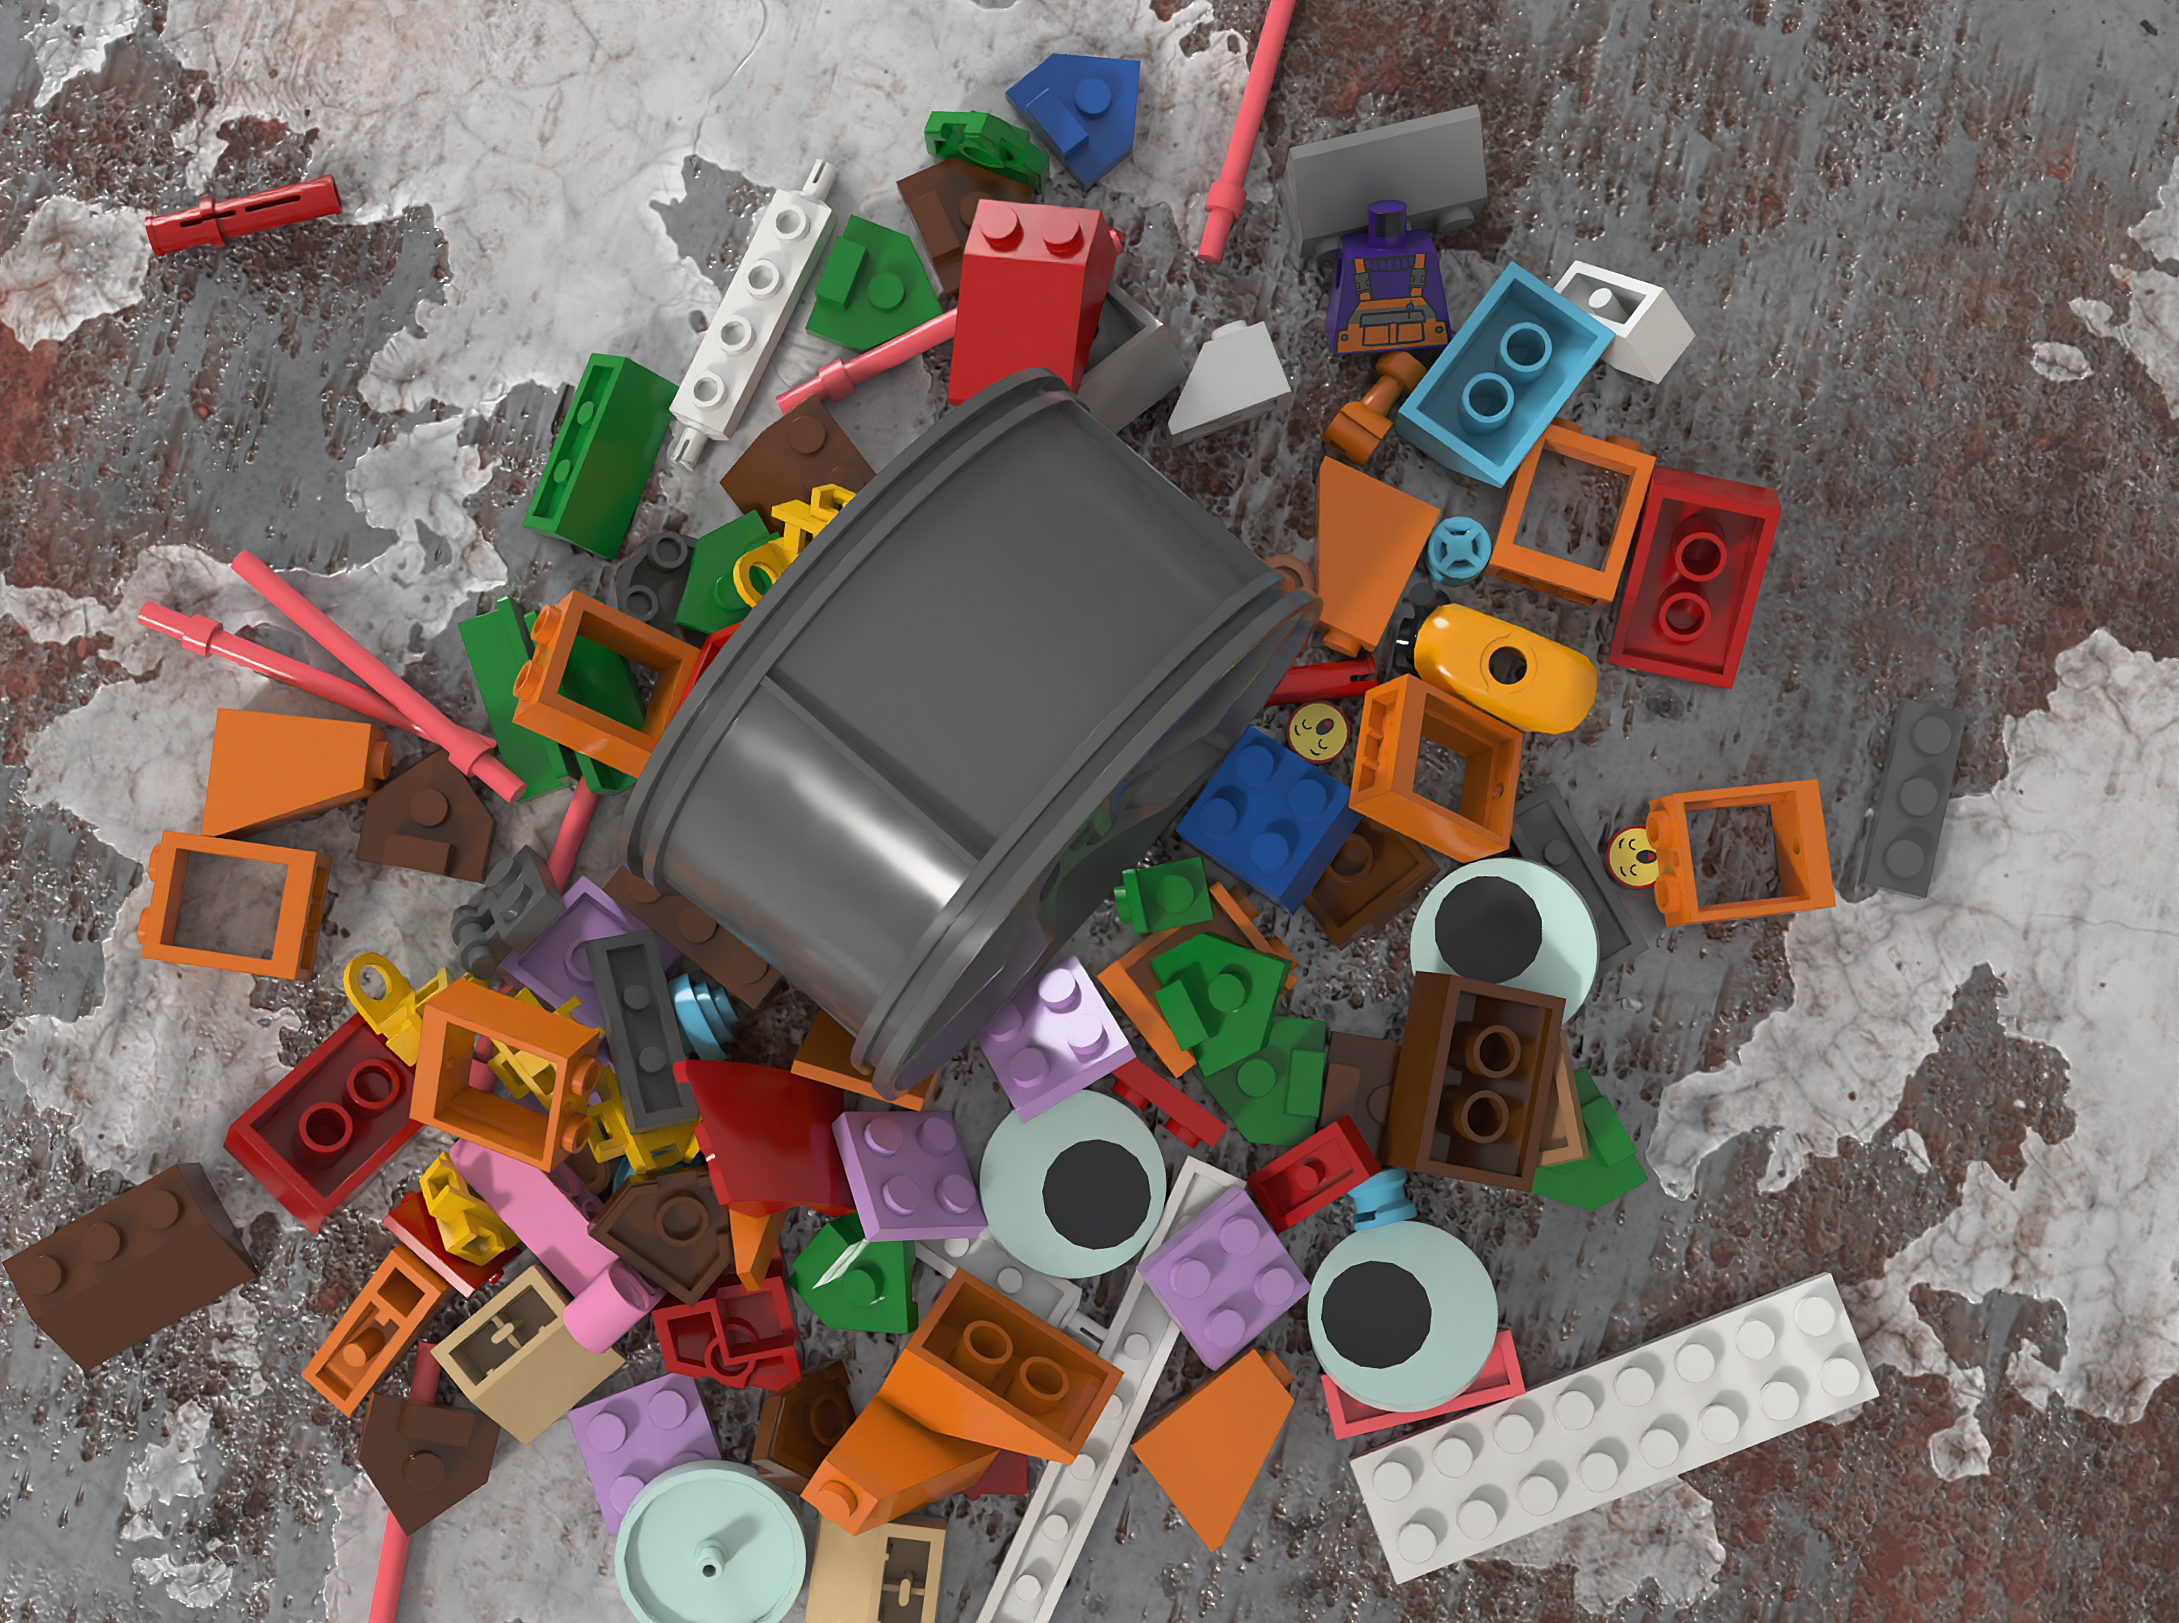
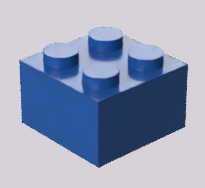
M1249 725L1175 830L1191 849L1294 916L1364 815L1348 807L1351 789Z

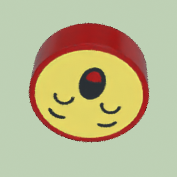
M1320 700L1310 701L1299 706L1289 718L1285 730V739L1289 750L1314 766L1326 765L1336 760L1347 747L1350 738V726L1345 714L1334 704Z
M1629 826L1618 831L1608 840L1603 851V866L1608 877L1616 885L1627 890H1642L1655 885V880L1659 876L1656 850L1648 842L1646 826Z

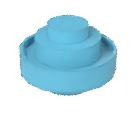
M685 973L667 982L684 1054L696 1051L701 1060L723 1061L729 1058L726 1042L734 1038L731 1025L739 1022L740 1018L725 987L723 986L713 991L707 981L697 985L689 973Z

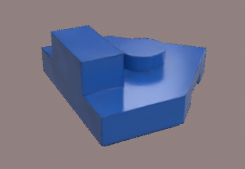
M1053 53L1005 92V97L1009 104L1084 191L1088 190L1133 152L1140 61Z

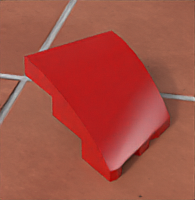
M686 1059L673 1064V1074L676 1082L690 1083L702 1117L700 1124L693 1127L699 1148L707 1160L709 1176L720 1206L755 1219L799 1205L834 1218L857 1212L831 1124L843 1112H846L843 1088L790 1073L791 1071L746 1063Z
M728 1209L729 1224H730V1231H731L730 1215H729V1209ZM779 1236L761 1290L750 1292L746 1290L737 1275L734 1255V1258L693 1308L669 1291L652 1308L651 1313L666 1371L693 1378L711 1377L722 1385L743 1390L749 1385L774 1392L806 1374L791 1285L787 1282L789 1273L781 1236Z

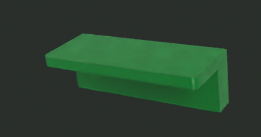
M591 353L522 526L543 536L569 541L602 558L613 560L618 553L673 414L669 411V408L680 387L627 357Z
M507 595L496 599L499 609L457 624L504 765L527 784L525 793L517 801L523 804L578 785L580 778L569 747L512 722L519 701L518 697L513 696L514 683L523 665L528 660H532L535 647L524 620L525 614L522 606Z
M595 595V596L592 597V598H594V599H596V600H598V601H600V602L606 604V602H605V600H604L603 597H600V596H597V595ZM534 610L524 615L530 636L541 611ZM576 634L557 694L641 732L647 710L627 658ZM533 641L534 647L536 649L538 642ZM574 750L587 787L591 793L615 796L635 787L637 778Z

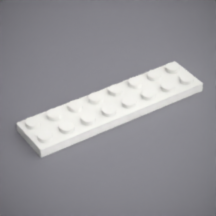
M1823 1272L1525 1388L1526 1394L1484 1404L1347 1459L1394 1581L1398 1585L1880 1395L1831 1273Z

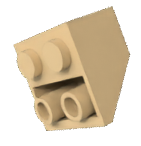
M542 1262L530 1266L430 1351L471 1403L525 1446L529 1445L628 1361L616 1344H613L605 1353L596 1354L585 1349L573 1338L563 1321L562 1313L564 1308L575 1297Z
M819 1512L805 1623H937L949 1518L906 1514L853 1537L838 1524L826 1519Z

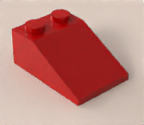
M979 200L963 253L947 396L951 405L959 406L981 390L1010 374L1035 367L1053 370L1069 386V391L1078 396L1117 256L1116 247L1101 210Z
M1654 464L1631 541L1607 655V663L1732 690L1782 510L1776 490Z
M359 1012L353 1015L230 1125L223 1144V1148L314 1237L362 1194L428 1127L424 1123L409 1118L417 1062L411 1067L408 1066L385 1045V1042L389 1039L383 1033L377 1035Z

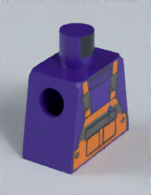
M1379 200L1368 205V233L1344 235L1338 241L1325 322V331L1333 355L1447 347L1453 339L1436 248L1428 231L1422 229L1407 230L1406 204L1402 201Z

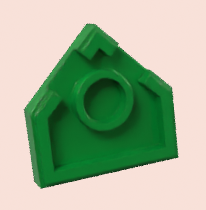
M973 110L971 112H931L924 129L928 154L943 160L952 157L1031 186L1035 188L1037 196L1043 194L1050 176L1049 155L1030 143L1029 131L1010 125L990 113Z
M851 214L843 236H837L814 292L816 302L805 330L808 335L858 354H863L944 314L910 237Z
M756 509L702 536L697 541L690 564L689 577L683 598L678 607L674 626L696 633L701 631L712 634L742 622L753 609L737 591L733 576L735 563L747 552L767 544L768 541L781 538L778 532L769 534ZM750 567L749 579L751 584L759 594L764 596L773 585L768 574L760 567Z
M1208 931L1149 961L1162 988L1153 994L1181 1051L1192 1049L1205 1077L1211 1076L1268 1046L1274 1025L1272 1019L1281 989L1286 985L1292 964L1291 960L1269 952H1260L1233 942V939Z
M1274 1015L1272 1019L1274 1025L1266 1048L1208 1077L1204 1076L1200 1065L1195 1067L1192 1072L1248 1142L1295 1147L1315 1134L1316 1117H1319L1325 1059L1323 1049L1326 1021Z
M1584 1066L1573 1072L1590 1158L1535 1169L1531 1193L1594 1211L1648 1181V1178L1634 1155L1637 1153V1150L1608 1097L1601 1095L1588 1069Z
M858 1211L827 1222L791 1264L795 1271L787 1279V1282L828 1329L910 1334L919 1327L918 1303L913 1302L911 1266L916 1264L914 1240L867 1242Z

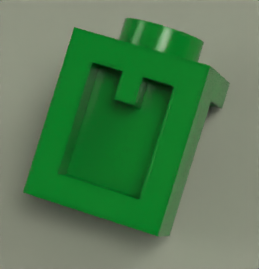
M1201 856L1142 869L1132 868L1123 870L1124 885L1114 887L1121 924L1132 923L1136 935L1141 936L1215 920L1203 857Z

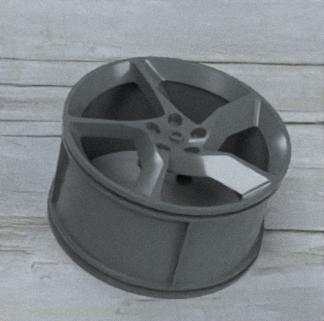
M1035 367L1010 374L960 404L884 467L817 534L750 611L697 681L649 757L627 802L619 826L617 856L628 871L641 879H646L648 884L658 893L664 896L683 895L805 992L856 1038L850 1056L851 1065L863 1075L874 1074L872 1079L873 1089L885 1100L894 1101L911 1092L927 1080L970 1042L1038 974L1114 891V887H1117L1123 880L1122 871L1135 867L1214 772L1276 690L1310 638L1323 611L1324 602L1309 587H1301L1294 590L1295 581L1282 569H1273L1091 415L1090 408L1075 393L1070 392L1066 382L1053 370Z

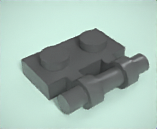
M525 845L514 857H505L492 869L487 878L486 887L483 889L486 900L477 910L470 905H463L458 907L453 913L450 932L454 943L458 947V955L462 967L479 980L490 979L494 976L497 966L512 950L522 955L566 909L545 859L528 845Z

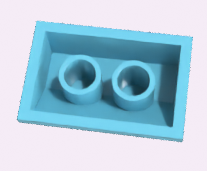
M1511 261L1399 409L1394 431L1442 466L1502 488L1615 338L1616 333Z

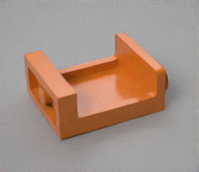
M1217 881L1208 888L1215 916L1214 921L1152 933L1121 959L1116 960L1096 976L1098 982L1174 1079H1177L1195 1065L1197 1059L1192 1049L1181 1051L1153 994L1162 988L1149 963L1150 960L1201 933L1211 931L1260 952H1269L1291 960L1292 964L1286 985L1282 987L1279 997L1298 983L1291 973L1292 970L1299 966L1296 959L1276 935L1268 941L1264 939L1251 922L1259 915L1257 910L1236 885L1227 891Z

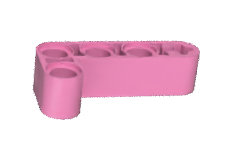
M462 1138L450 1148V1159L461 1176L575 1297L564 1308L562 1316L570 1334L585 1349L596 1354L605 1353L668 1292L666 1289L588 1235V1224L602 1209L604 1204L586 1187L585 1183L564 1161L548 1173Z

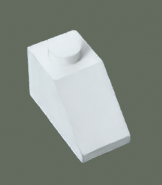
M1577 260L1574 261L1553 288V290L1616 333L1615 338L1600 358L1617 370L1659 384L1696 336L1664 288Z
M1245 320L1235 321L1211 333L1212 340L1204 343L1168 421L1166 439L1170 449L1287 406L1291 389L1264 321L1249 327Z

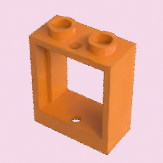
M1555 417L1512 474L1491 541L1490 559L1482 570V574L1602 612L1613 601L1657 457L1642 453V446L1628 438L1606 436L1605 441L1581 434L1582 427L1577 423ZM1542 448L1629 475L1600 571L1513 544Z
M573 589L555 606L547 604L535 621L531 632V639L538 643L532 660H528L523 665L514 683L513 696L518 697L519 701L512 722L638 779L654 748L673 719L701 650ZM576 634L658 672L641 732L557 694Z
M1407 673L1372 688L1365 693L1348 807L1464 864L1509 849L1510 836L1513 831V812L1517 781L1521 770L1520 758L1524 733ZM1420 735L1467 758L1459 815L1412 792Z
M1818 779L1673 793L1649 801L1650 812L1646 818V835L1650 846L1656 850L1659 876L1655 880L1654 894L1658 909L1665 915L1666 928L1803 913L1836 907ZM1770 805L1782 897L1698 906L1686 813Z
M163 830L161 844L157 843L153 847L149 859L148 875L149 879L154 882L150 907L143 909L138 922L137 939L139 944L143 945L141 958L312 982L333 857L306 850ZM190 852L288 866L272 960L173 946Z
M458 978L424 1005L409 1118L550 1173L571 1153H579L590 1135L592 1118L587 1115L590 1094L594 1090L601 1073V1060L596 1058L600 1031ZM476 1033L557 1064L549 1116L469 1085Z

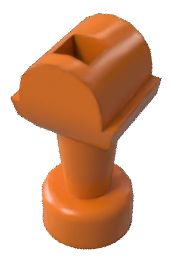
M1404 350L1384 351L1376 362V371L1380 379L1359 402L1347 403L1341 408L1321 440L1331 445L1361 468L1365 466L1392 428L1394 423L1387 419V416L1400 394L1411 395L1428 372L1416 358Z

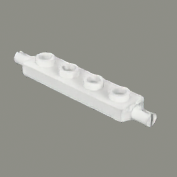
M816 159L802 191L777 189L669 408V411L686 427L672 456L669 458L676 465L682 468L685 467L689 471H694V467L708 439L731 440L838 221V217L833 210L824 203L836 177L840 174V170L828 162L825 164L823 160Z
M987 1227L975 1238L914 1240L915 1256L947 1278L951 1279L958 1267L964 1269L1057 1330L1065 1332L1093 1353L1098 1350L1101 1342L1080 1328H1085L1102 1341L1106 1338L1109 1329H1105L1077 1310L1082 1293L1080 1286L1070 1279L1044 1276L1020 1265L1001 1249Z

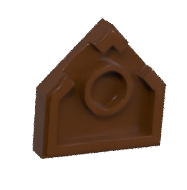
M954 157L896 181L897 189L947 299L959 294L963 253L979 200L1032 204L1036 195L1035 188Z
M441 748L368 797L355 859L485 885L498 822L484 801L480 799L465 774L448 760L450 753Z
M1362 818L1302 904L1340 951H1342L1365 932L1371 937L1419 898L1416 891L1440 873L1441 870L1417 840L1371 818Z
M1331 1031L1319 1117L1315 1132L1316 1134L1336 1120L1349 1115L1380 1166L1384 1164L1380 1163L1401 1053V1047L1396 1041Z
M708 1164L628 1176L587 1226V1233L590 1237L691 1308H693L734 1258L728 1208L720 1206L709 1176Z
M842 1358L825 1361L765 1398L751 1462L759 1465L757 1476L801 1497L800 1495L825 1457L857 1419L845 1388L851 1382Z
M371 1391L356 1458L408 1537L488 1482L501 1426L483 1411Z

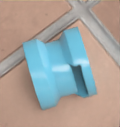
M1456 516L1445 519L1435 527L1424 546L1422 559L1425 570L1434 581L1443 586L1460 587L1469 584L1479 576L1490 559L1492 545L1487 531L1480 523L1468 517Z
M1395 1166L1384 1168L1380 1173L1346 1193L1353 1197L1356 1211L1352 1216L1355 1231L1381 1227L1417 1216L1415 1204L1406 1198L1403 1187L1408 1178L1406 1169Z

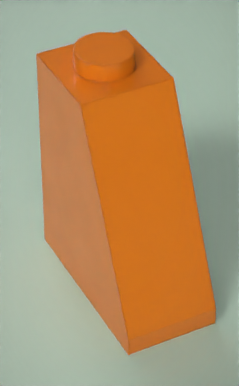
M1326 455L1315 479L1314 580L1315 593L1322 598L1324 605L1314 630L1324 634L1322 643L1336 652L1352 658H1356L1359 651L1371 656L1377 647L1441 509Z
M218 708L201 835L237 841L368 798L379 790L380 779L386 780L391 771L393 750L391 742L385 741L386 731L368 723Z
M1251 1343L1135 1434L1130 1441L1131 1449L1211 1553L1222 1545L1295 1402L1285 1388L1295 1380L1271 1348L1260 1356Z
M876 1394L825 1457L800 1496L817 1508L826 1519L835 1522L854 1537L976 1485L1001 1448L934 1432Z

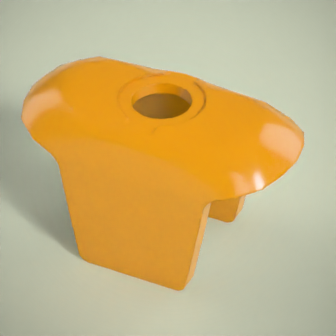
M1454 603L1438 606L1426 618L1417 635L1414 648V667L1424 682L1522 733L1535 731L1556 735L1572 731L1586 718L1594 704L1598 688L1597 669L1588 657L1523 627ZM1498 649L1526 660L1527 669L1522 680L1510 685L1496 681L1489 671V659L1492 653Z

